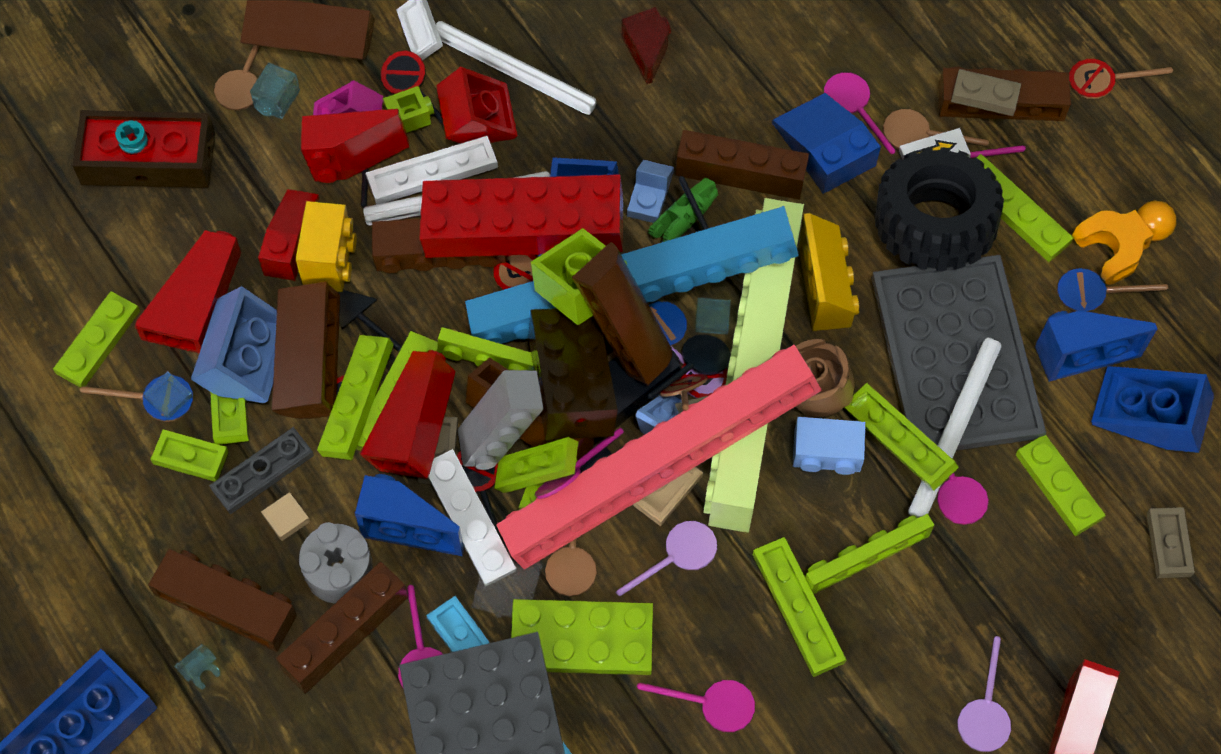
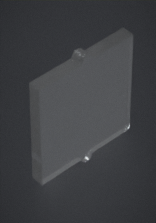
M510 556L516 567V572L485 587L480 577L471 608L493 613L497 618L502 616L512 618L513 599L533 600L543 565L535 563L524 570Z

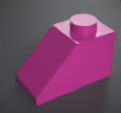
M353 80L315 101L313 115L382 110L383 95Z

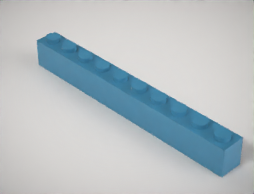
M785 206L622 254L647 302L656 301L662 296L675 292H687L695 286L709 282L717 283L726 277L739 273H751L760 267L773 263H785L791 258L799 256ZM534 281L465 301L471 335L500 344L516 339L528 338L531 310L556 308L535 291Z

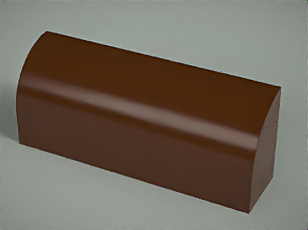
M247 0L240 43L365 60L371 45L375 18L369 10L294 0Z
M610 242L582 267L572 279L627 375L649 385L670 363L672 347L617 246Z
M327 281L278 289L272 411L277 414L291 418L312 419L330 416L337 391L340 294Z

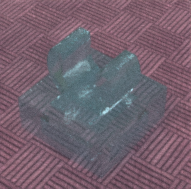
M203 644L199 645L174 666L186 681L189 682L192 679L194 685L202 690L206 687L200 680V675L203 671L210 670L217 678L220 676L218 667L212 664L216 657Z

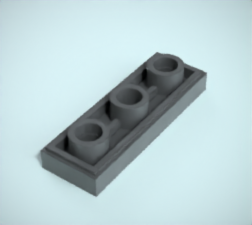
M292 427L209 486L231 515L314 456V453L295 428ZM259 467H266L263 471H257Z

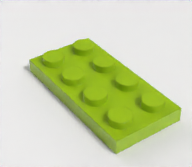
M513 599L511 638L538 632L547 672L651 675L653 603Z

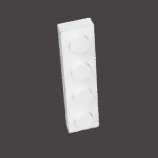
M484 136L366 172V176L377 205L421 192L423 181L460 180L496 169L498 164L488 136Z
M452 449L434 458L428 479L449 519L460 526L463 545L485 587L516 572L512 559L454 450Z

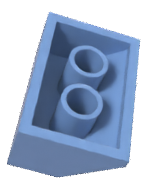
M242 286L218 298L191 380L219 397L244 398L246 401L259 403L267 402L274 378L277 310Z

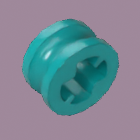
M129 120L121 123L116 129V139L124 152L134 154L146 147L148 139L141 123ZM133 133L137 139L130 141L127 135Z

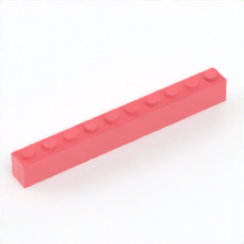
M792 345L787 349H782L761 365L746 370L741 377L728 385L718 387L711 395L698 403L690 404L687 411L683 410L670 420L660 422L647 434L627 442L622 449L612 455L597 460L592 467L580 473L572 483L562 490L546 498H536L534 502L521 510L508 514L496 526L512 558L525 570L821 392L822 389L796 346Z

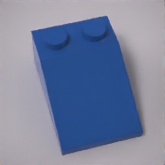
M826 93L772 120V124L791 150L809 153L806 171L823 194L868 171L877 164L881 148L879 143L862 121Z
M1081 310L1071 313L1060 311L1047 319L1035 349L1050 382L1142 357L1157 331V326L1152 322Z
M1107 366L1091 423L1094 426L1166 450L1199 453L1214 394L1207 374Z
M376 474L375 477L364 476L355 511L360 533L364 538L463 556L464 547L459 525L405 485L395 481L393 477L385 474Z

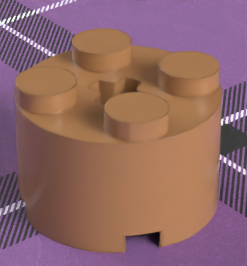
M821 339L807 340L796 345V348L822 389L821 392L797 405L796 408L806 417L814 418L830 416L848 406L853 400L855 382L847 357L842 349Z

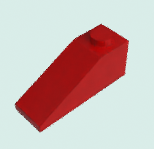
M287 189L266 229L258 256L264 276L296 281L298 274L296 254L306 201L318 202L319 194Z

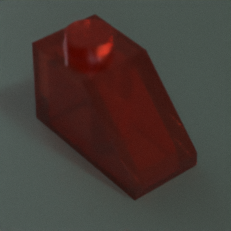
M656 7L622 19L621 37L646 84L653 82L668 48V35L671 34L667 18L665 16L661 17Z

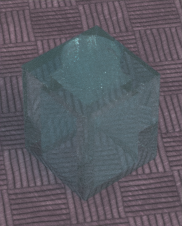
M269 62L250 90L255 109L265 116L272 115L279 119H283L300 92L295 73Z

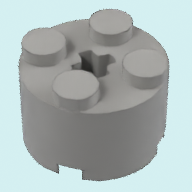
M330 522L321 524L318 529L305 539L300 549L299 565L308 587L315 596L329 603H336L373 569L372 557L365 538L356 529L344 524H333Z

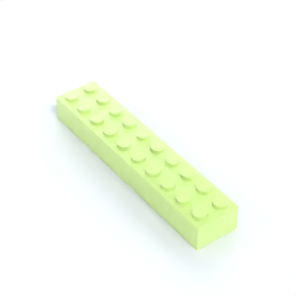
M765 198L763 210L756 209L755 215L785 206L797 247L804 204ZM795 257L785 263H773L760 267L754 272L745 273L726 385L741 377L746 370L761 365L771 359L776 352L780 351ZM768 423L712 457L703 512L710 514L708 526L749 533Z

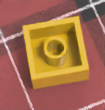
M306 201L296 254V263L303 285L327 281L337 292H343L345 281L350 282L352 264L348 260L349 254L355 253L357 235L352 233L353 218H348L346 205Z

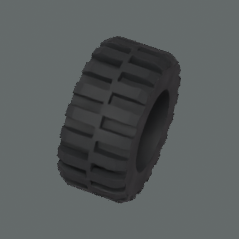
M930 147L923 148L920 153H916V151L904 155V160L899 158L890 165V168L883 174L881 184L879 185L875 227L878 229L880 240L884 244L887 243L886 248L894 256L899 254L901 261L908 265L911 262L917 264L919 269L927 270V267L936 268V271H947V268L953 267L954 270L963 268L966 262L973 264L981 259V255L988 253L992 248L993 241L997 237L1004 198L1002 197L1003 190L1001 184L996 180L995 174L989 167L985 169L984 163L976 157L971 159L968 157V153L960 150L956 153L950 151V148L941 147L940 150H933ZM924 201H943L954 205L963 214L950 218L933 217L921 212L914 205Z

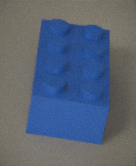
M100 649L0 742V754H110L157 709V706Z

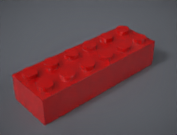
M620 174L423 181L420 242L426 258L540 255L582 228L607 246L612 242L617 246L619 252H623V189Z

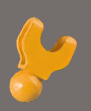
M1157 200L1147 202L1138 211L1133 210L1127 214H1120L1115 211H1100L1080 223L1075 228L1072 237L1083 248L1095 243L1106 244L1113 250L1114 256L1105 262L1100 274L1103 281L1107 285H1111L1135 272L1143 250L1149 248L1151 241L1164 240L1174 232L1176 215L1170 205Z

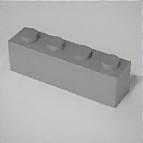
M504 370L457 429L463 466H476V469L486 470L496 466L542 412L543 403L537 371Z

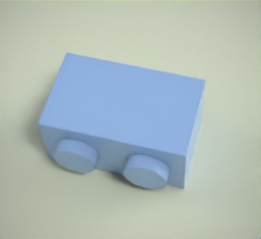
M797 417L794 430L793 467H800L806 472H818L821 469L835 470L836 473L842 475L861 471L865 451V422Z

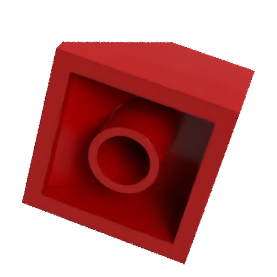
M459 67L436 85L446 139L465 143L488 136L490 143L512 140L518 136L507 83L464 67Z

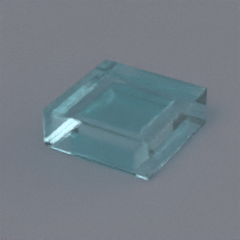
M698 298L695 332L728 334L731 300Z
M168 371L143 394L144 398L168 420L193 397L192 393Z

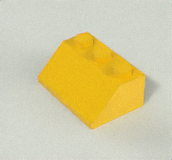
M811 213L803 214L798 250L812 330L820 331L852 327L854 316L859 314V302L857 295H852L850 286L854 283L852 267L847 266L845 257L848 256L847 238H841L839 225Z

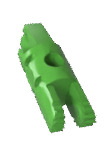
M704 178L690 189L702 214L706 213L718 196L715 182L708 178ZM685 193L649 227L648 233L655 238L663 236L664 242L679 238L698 220Z

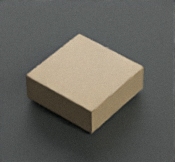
M290 492L261 511L263 517L281 541L310 522L309 517Z

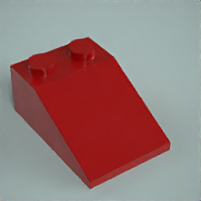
M398 109L302 116L301 151L315 182L333 183L336 180H346L409 148V139Z

